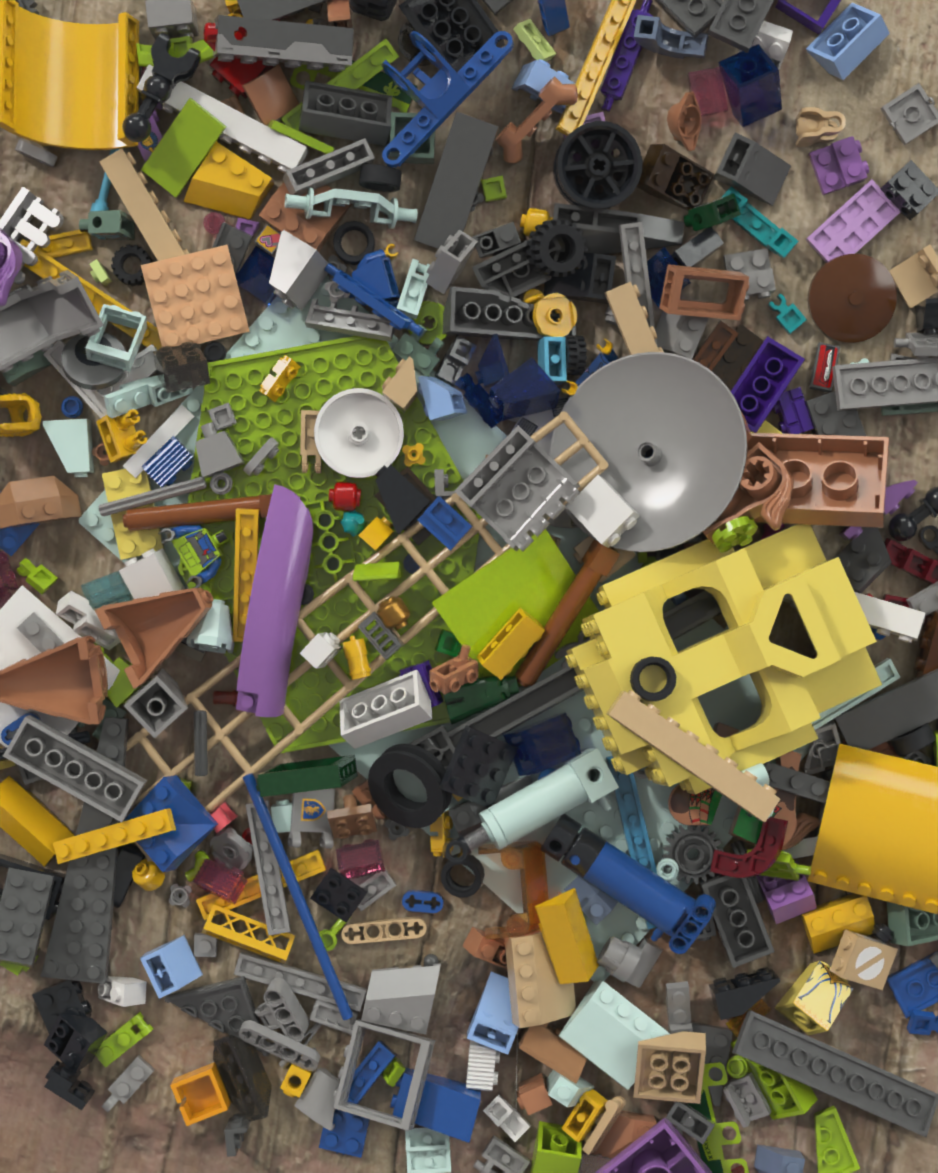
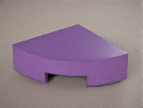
M238 217L236 228L252 236L258 231L260 222Z

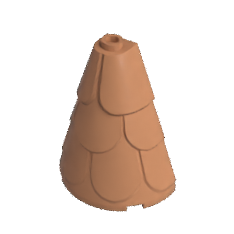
M191 588L160 593L159 596L137 598L132 601L103 605L95 610L104 630L115 629L132 663L124 671L133 689L140 687L150 679L165 659L171 656L181 641L192 633L211 609L213 597L208 590Z
M92 636L77 637L58 647L48 649L29 659H22L0 670V702L89 725L100 724L106 711V706L102 705L105 697H108L107 669L100 645L94 644L96 639Z

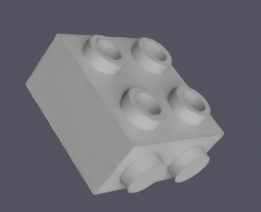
M458 230L454 236L449 235L444 245H441L435 254L436 261H433L427 270L429 276L426 283L435 290L445 294L462 273L478 241L461 230Z

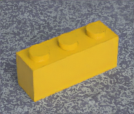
M520 607L478 654L477 658L484 668L502 680L505 675L510 674L513 666L526 656L528 649L541 639L545 629L539 621Z

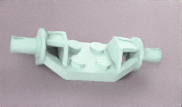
M308 188L305 196L287 193L285 195V208L304 210L306 219H310L311 216L328 218L331 216L332 205L344 207L345 205L354 204V208H370V223L388 224L390 229H394L397 221L412 223L417 221V209L398 207L397 198H392L389 202L377 193L335 188L314 196L313 188ZM324 202V211L313 210V205ZM379 211L387 215L388 219L378 218Z

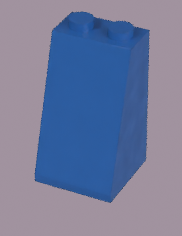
M405 1067V1071L396 1083V1086L399 1087L398 1094H393L390 1108H394V1116L403 1117L414 1073L413 1069ZM427 1073L415 1124L470 1143L481 1101V1090L466 1089V1083Z

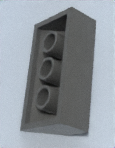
M305 80L299 131L352 141L366 138L367 143L386 146L391 128L392 96Z

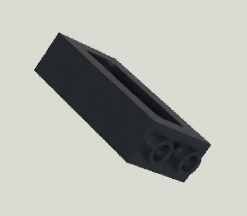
M0 854V866L54 876L55 881L45 919L50 920L56 915L66 874ZM0 888V901L3 893L2 888Z

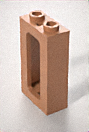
M668 265L659 309L668 314L740 320L741 314L745 309L744 300L749 289V276L736 271ZM684 278L727 282L729 286L725 302L713 303L680 299Z

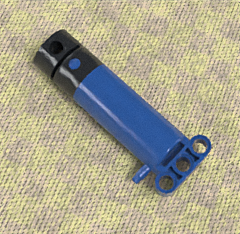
M566 814L561 815L539 850L557 862L564 855L561 861L563 866L656 926L651 936L652 941H657L665 932L671 936L669 947L674 953L683 954L687 952L710 921L716 906L714 898L703 894L695 900L588 828L584 827L578 833L582 825Z

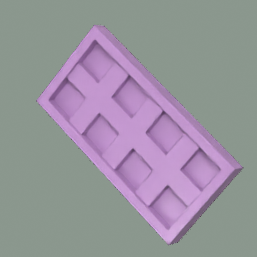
M871 179L805 240L827 263L829 260L841 255L855 254L900 213V210Z

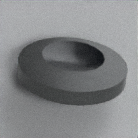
M80 333L71 338L63 348L61 361L66 377L73 384L84 389L99 390L116 384L123 377L126 370L87 359L85 348L90 338L87 334L82 335ZM103 333L99 344L126 352L124 346L117 338L108 333Z

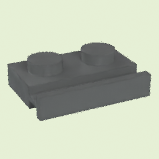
M223 222L212 248L228 245L235 276H237L253 236Z

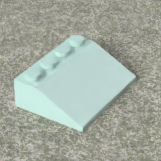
M595 981L558 1036L622 1087L629 1090L635 1083L638 1041L669 1035L670 1033L607 983Z

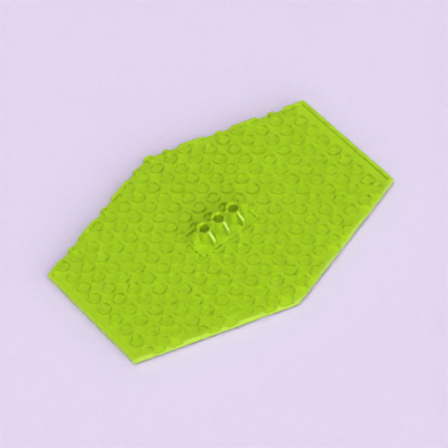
M351 336L207 363L196 441L204 439L201 426L212 422L208 410L229 402L238 424L217 433L226 431L229 434L245 464L223 472L228 474L233 481L232 489L227 494H216L210 486L212 477L205 478L207 484L205 489L189 493L188 503L272 494L275 484L286 487L296 493L306 508L309 509L313 521V540L306 584L313 588V600L354 570L357 564L363 563L377 552L359 537V534L353 537L349 533L344 532L340 522L343 519V513L349 511H338L333 508V502H329V490L334 489L337 482L355 483L358 489H361L360 507H356L355 510L363 514L364 520L367 523L364 529L376 517L380 519L385 517L391 523L392 521L388 511L374 496L379 492L375 481L378 478L376 475L367 478L347 477L331 469L323 459L321 473H316V456H308V472L302 473V455H300L301 410L320 411L331 397L348 389H369L383 395V383L389 376L391 378L395 376V368L399 364L388 342ZM286 355L301 367L295 378L285 388L283 395L274 402L259 391L261 389L260 385L268 374L276 377L277 373L272 371L279 358H283ZM416 397L405 413L396 407L402 419L404 437L401 450L391 465L399 473L407 467L404 464L405 454L402 452L403 446H415L417 443H421L424 446L422 452L426 461L423 465L412 464L409 467L411 471L435 497L434 470L444 469V474H448V488H444V492L455 491L461 485L463 479L429 417L426 416L418 397ZM273 437L279 442V452L274 458H268L263 463L265 467L259 475L255 476L253 474L249 476L243 471L244 467L260 448ZM196 446L191 480L202 477ZM224 480L218 482L220 488H223L226 484ZM456 504L452 507L468 521ZM469 506V508L480 520L482 517L472 507ZM324 514L331 516V524L327 527H323L320 524V518ZM266 517L259 518L258 554ZM236 520L198 524L203 528H208L212 535L223 529L229 538L228 542L219 546L223 557H221V565L216 575L206 583L201 584L199 588L208 590L213 599L225 601V605L230 610L233 631ZM394 526L391 528L394 531V533L382 545L381 548H383L385 545H387L389 542H391L399 535L395 531ZM479 533L474 535L433 569L449 590L474 573ZM433 534L419 546L412 538H409L427 562L446 547ZM328 536H333L335 538V546L328 549L324 546V539ZM402 544L378 562H399L400 579L358 582L375 604L420 568ZM180 557L178 570L186 583L191 574ZM331 558L339 560L337 570L333 571L328 568V561ZM426 575L399 596L410 611V617L406 620L408 624L397 630L400 636L434 608L432 602L442 596ZM189 582L187 584L188 589L194 588L196 584ZM347 585L303 618V620L315 636L318 633L324 632L328 634L332 632L337 636L368 611V609L352 588ZM439 614L344 698L399 677L401 674L400 670L405 667L429 660L433 669L455 658L435 650L441 630L451 631ZM376 620L366 627L368 631L377 624ZM381 626L372 634L374 638L383 630ZM296 627L289 674L306 661L300 652L310 643L298 627ZM358 629L351 636L355 635L356 639L364 638L368 653V663L370 664L380 653L362 631ZM385 634L378 642L381 644L389 636ZM348 637V638H347L345 641H343V642H348V641H350V637ZM391 640L384 649L386 650L394 642ZM234 642L233 653H228L226 650L224 655L229 663L241 654L243 642ZM342 648L335 655L334 660L351 680L348 662ZM328 665L318 669L311 667L287 687L285 704L298 721L302 723L344 685ZM239 667L236 670H234L237 679L239 674ZM440 692L443 702L432 707L431 720L403 731L451 723L443 693ZM340 702L281 753L346 742L341 736ZM283 714L278 717H259L274 746L294 730Z

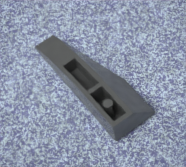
M555 203L552 220H567L569 223L576 224V229L583 231L581 237H586L587 240L584 243V247H588V252L584 253L603 255L622 253L619 225L642 222L645 249L682 245L684 222L611 209H590L584 206ZM556 235V238L561 246V252H565V243L563 239L559 235Z

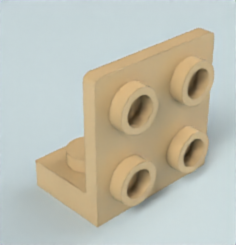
M931 245L926 246L915 255L889 270L897 290L909 308H913L938 292V256Z

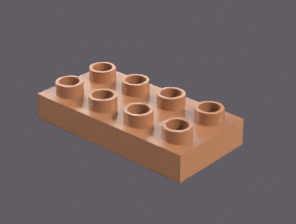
M751 433L752 438L747 442V452L760 442L784 464L793 478V491L782 523L883 528L889 437ZM761 516L754 519L755 522L766 523Z

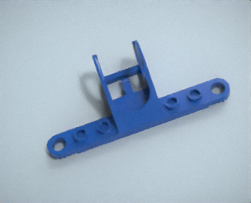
M412 31L409 36L413 45L420 52L401 72L391 66L387 60L382 62L385 73L393 79L394 83L423 108L384 148L382 158L387 166L392 168L400 167L501 63V60L512 51L513 39L508 32H496L458 72L450 66L425 37L416 31ZM504 38L508 41L507 45L503 48L496 46V42ZM425 58L439 69L432 78L417 67ZM414 69V76L425 85L420 91L409 79H406ZM398 151L400 155L396 160H389L390 152Z

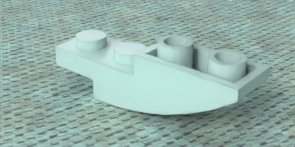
M177 372L132 381L120 385V390L104 395L107 415L110 418H115L127 413L131 409L136 410L150 404L156 407L191 394L193 391L191 375L189 372Z

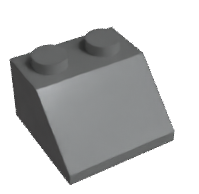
M662 311L655 329L658 337L656 339L657 347H662L665 353L677 354L692 359L709 318L668 314Z

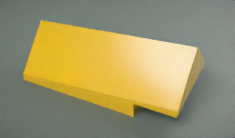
M10 775L0 783V827L45 867L56 855L53 842L73 837L75 834L29 790H25Z
M573 888L535 906L540 921L538 925L560 984L588 982L599 967L576 889Z

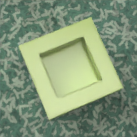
M97 259L90 263L93 269L90 273L97 283L101 282L106 286L113 282Z

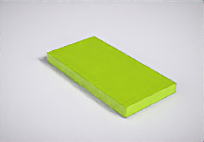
M189 98L141 170L174 197H178L227 126L195 100Z

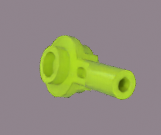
M340 918L330 930L324 929L319 932L326 951H331L335 948L337 944L336 935L346 924Z

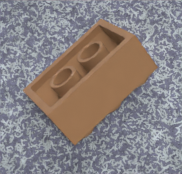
M549 1023L523 1028L518 1036L519 1049L572 1082L577 1083L587 1058L558 1036L562 1029L556 1028L555 1030L548 1026Z

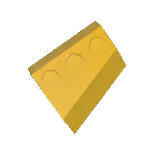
M216 141L193 176L183 202L251 220L274 186V181L270 176Z

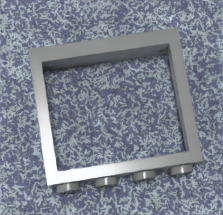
M361 1019L356 1020L349 1032L351 1036L350 1044L346 1046L344 1051V1058L346 1060L344 1067L342 1066L339 1071L338 1079L340 1083L333 1094L335 1096L333 1108L409 1131L414 1129L436 1040L388 1026L361 1021ZM366 1029L421 1044L402 1118L348 1102Z

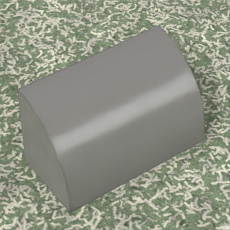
M645 937L638 946L642 949L640 960L630 977L626 980V982L638 988L642 986L663 951V948Z

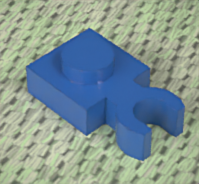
M912 1010L907 1025L909 1034L930 1035L932 1030L938 1033V1016L935 1017L933 1012Z

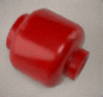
M337 482L334 489L329 490V502H333L335 510L352 512L356 507H360L361 489H358L355 483Z

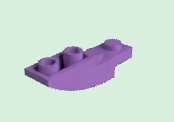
M916 480L886 487L884 515L888 513L890 515L893 514L900 507L898 503L903 498H909L915 492L914 487L918 483ZM846 526L839 535L844 540H849L850 538L854 540L863 530L861 527Z

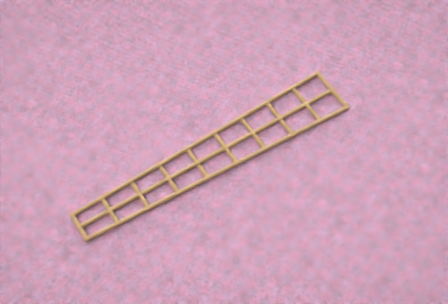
M563 411L530 437L537 443L562 423L567 426L577 441L554 460L561 466L584 447L597 463L595 468L577 482L580 485L578 490L581 492L597 475L608 469L609 465L569 414ZM454 493L445 501L450 506L456 504L473 527L451 551L445 547L427 562L409 540V538L424 528L417 521L361 563H378L402 544L420 567L416 572L375 604L360 584L354 582V570H352L300 609L297 627L310 642L315 637V634L304 622L303 618L349 585L367 607L368 611L337 635L341 641L339 644H341L359 629L358 626L374 611L377 613L378 608H380L379 603L393 595L395 598L399 597L425 575L441 595L449 591L433 569L477 533L480 534L495 553L479 569L509 550L511 546L507 543L501 548L485 528L488 523L483 518L479 520L465 501L457 493ZM434 607L402 636L398 634L394 627L391 630L406 644L439 615V612ZM241 654L184 697L187 706L191 703L196 711H206L207 725L215 734L207 740V752L221 741L244 771L239 778L204 807L209 814L245 784L243 776L253 773L255 776L367 677L350 680L333 658L327 665L344 686L302 723L298 721L285 704L283 716L294 730L252 766H250L227 735L255 713L243 711L221 728L198 699V697L240 666ZM381 654L369 664L371 674L387 661ZM307 660L289 674L287 687L313 667ZM145 728L127 740L126 752L137 743H140L164 774L163 777L178 776L195 762L194 752H192L173 769H170L146 738L150 733ZM160 778L157 782H155L146 791H144L141 795L138 796L129 814L159 783V781L162 778ZM135 842V844L147 858V861H153L148 856V854L142 849V847L137 842Z

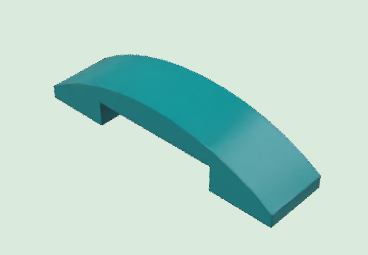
M731 186L722 197L735 194L741 215L732 218V220L756 241L784 259L799 241L785 229L778 228L750 205L747 198Z

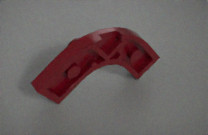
M774 817L768 818L762 824L757 845L751 852L744 855L714 850L710 872L735 878H750L765 872L775 863L781 853L788 821Z

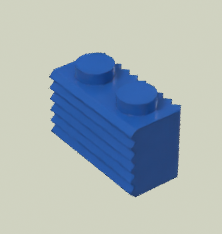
M172 436L143 464L142 468L163 488L165 485L170 486L177 479L176 474L181 469L186 471L193 464L192 459L194 456L175 436Z

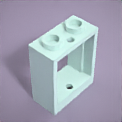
M103 304L99 317L104 326L99 328L100 332L90 336L85 348L87 359L130 372L147 329L146 316L136 311L123 310L116 305L109 306ZM108 321L137 329L128 352L99 344Z

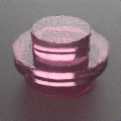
M211 212L204 218V228L210 234H218L225 219L220 213Z

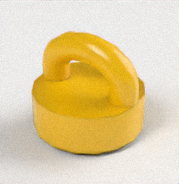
M530 289L524 294L523 302L535 304L544 295L538 289Z

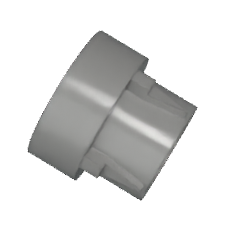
M610 937L602 948L597 963L606 968L610 975L621 982H625L637 966L642 955V949L630 942Z

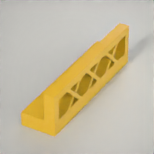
M214 904L201 932L282 964L287 960L295 935L286 932L274 936L269 935L263 941L256 940L252 931L261 928L265 930L268 936L266 924ZM215 911L224 914L227 922L222 925L212 923ZM240 920L245 923L248 930L242 933L235 932L232 923ZM279 936L289 939L285 950L277 948L273 939Z

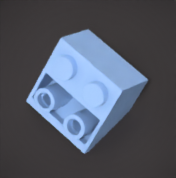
M418 377L420 382L418 383V390L425 401L424 412L430 420L444 421L467 414L461 391L436 377Z
M185 935L146 952L140 958L159 999L179 990L203 975Z

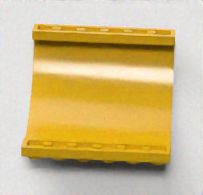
M0 0V127L24 139L60 148L111 150L138 146V142H133L124 135L122 124L126 116L131 113H137L139 110V91L137 89L139 84V64L136 43H139V20L127 12H123L118 16V23L81 24L65 22L32 13L20 7L19 3L15 0Z
M839 744L808 882L938 914V767Z

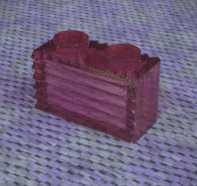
M368 839L363 843L355 845L346 844L342 848L336 849L339 872L349 880L385 871L383 852L379 839Z
M216 858L213 861L205 859L193 882L199 888L235 904L248 882L243 876L244 872L235 867H232L230 870L225 867V863Z

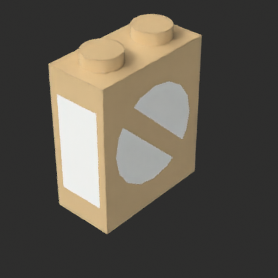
M845 929L829 971L843 979L883 990L898 949L888 943L884 944L880 940Z

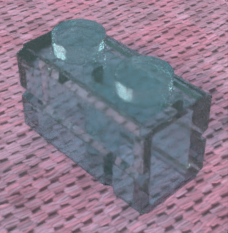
M119 571L81 585L84 596L89 600V605L93 610L115 601L121 603L131 600L129 597L131 593Z

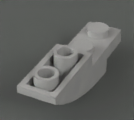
M688 981L667 983L666 1008L669 1033L693 1032Z

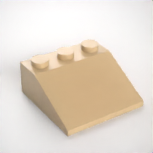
M682 1031L638 1041L633 1098L700 1104L706 1056V1033Z

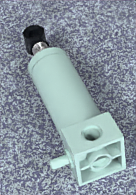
M587 748L562 762L564 766L480 812L481 827L465 837L460 836L457 839L448 840L442 850L444 857L453 863H460L465 860L466 856L472 853V850L489 841L494 843L498 850H501L584 802L593 803L599 799L606 812L611 810L613 807L606 795L618 789L619 786L599 749ZM591 770L592 773H593V776H592V778L589 780V778H588V773H589V771ZM454 845L460 847V853L457 857H451L449 853L450 848Z

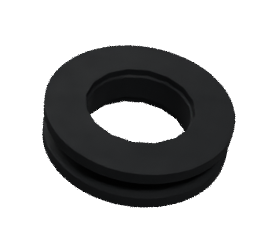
M412 744L394 745L388 748L372 764L369 770L368 786L375 804L388 818L400 825L410 828L429 826L448 808L452 799V793L439 788L446 772L445 767L433 754L419 746ZM394 770H406L417 776L426 788L427 801L423 803L414 802L406 798L395 785Z

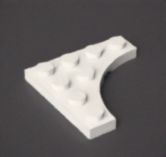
M58 340L52 348L43 354L100 418L107 415L104 395L120 390V385L151 377L167 362V359L151 344L136 355L130 372L126 371L116 384L105 389L90 390L73 384L66 377L61 361L62 351L66 344L62 340Z

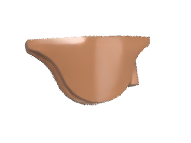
M694 91L686 92L681 101L669 109L667 115L668 127L674 140L681 141L687 151L695 150L701 128V111Z

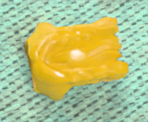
M26 393L0 395V408H8L12 423L0 424V437H23L39 430L42 418L39 408L40 403ZM26 408L28 411L27 422L24 421L23 413L26 410Z

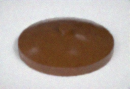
M862 254L841 255L829 260L816 272L808 291V309L817 328L828 337L846 343L862 342L876 336L890 322L897 303L896 285L888 269L878 260Z

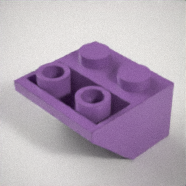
M803 874L799 875L798 881L761 875L756 876L768 909L776 924L817 909L814 894Z

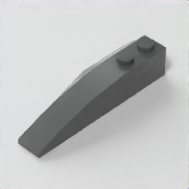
M450 287L443 311L442 334L539 341L541 338L546 337L540 335L534 325L533 310L535 304L520 301L518 298L503 295L495 290ZM551 311V319H553L554 322H558L556 319L560 318V315L556 314L554 311ZM576 324L566 336H576Z

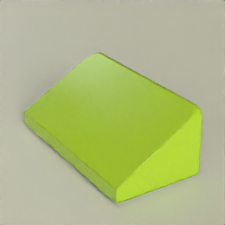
M399 562L357 564L353 573L354 582L401 578Z

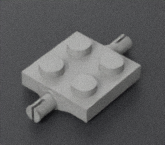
M906 333L905 338H894V348L907 347L914 356L922 359L929 358V356H938V333L924 335V333Z

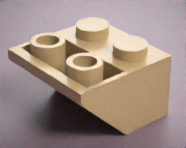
M410 356L407 360L402 359L395 368V376L393 378L389 376L382 385L383 396L403 413L406 412L418 396L414 363Z

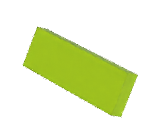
M274 119L269 123L268 127L325 154L334 151V147Z

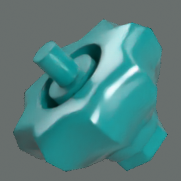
M356 510L343 513V519L340 522L344 532L349 533L353 537L360 534L367 524L363 514L358 513Z

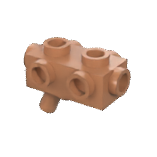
M463 644L457 657L429 670V684L434 692L440 691L443 694L451 691L457 692L462 685L474 683L477 680L478 662L469 657L470 646Z

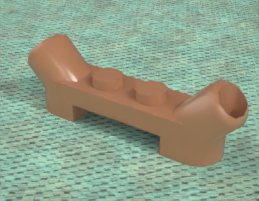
M554 76L540 90L539 97L543 101L518 127L510 122L495 139V142L503 148L504 161L507 163H518L522 160V139L526 135L530 137L538 128L536 124L541 119L545 121L552 114L553 111L551 109L554 105H574L577 102L578 92L575 84H562Z

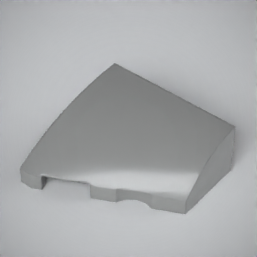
M833 719L815 730L818 739L810 742L804 768L805 774L811 775L825 771V767L835 764L838 747L841 742Z
M317 1068L294 1106L329 1131H333L335 1128V1124H333L335 1096L333 1094L336 1088L339 1087L340 1080L327 1069Z

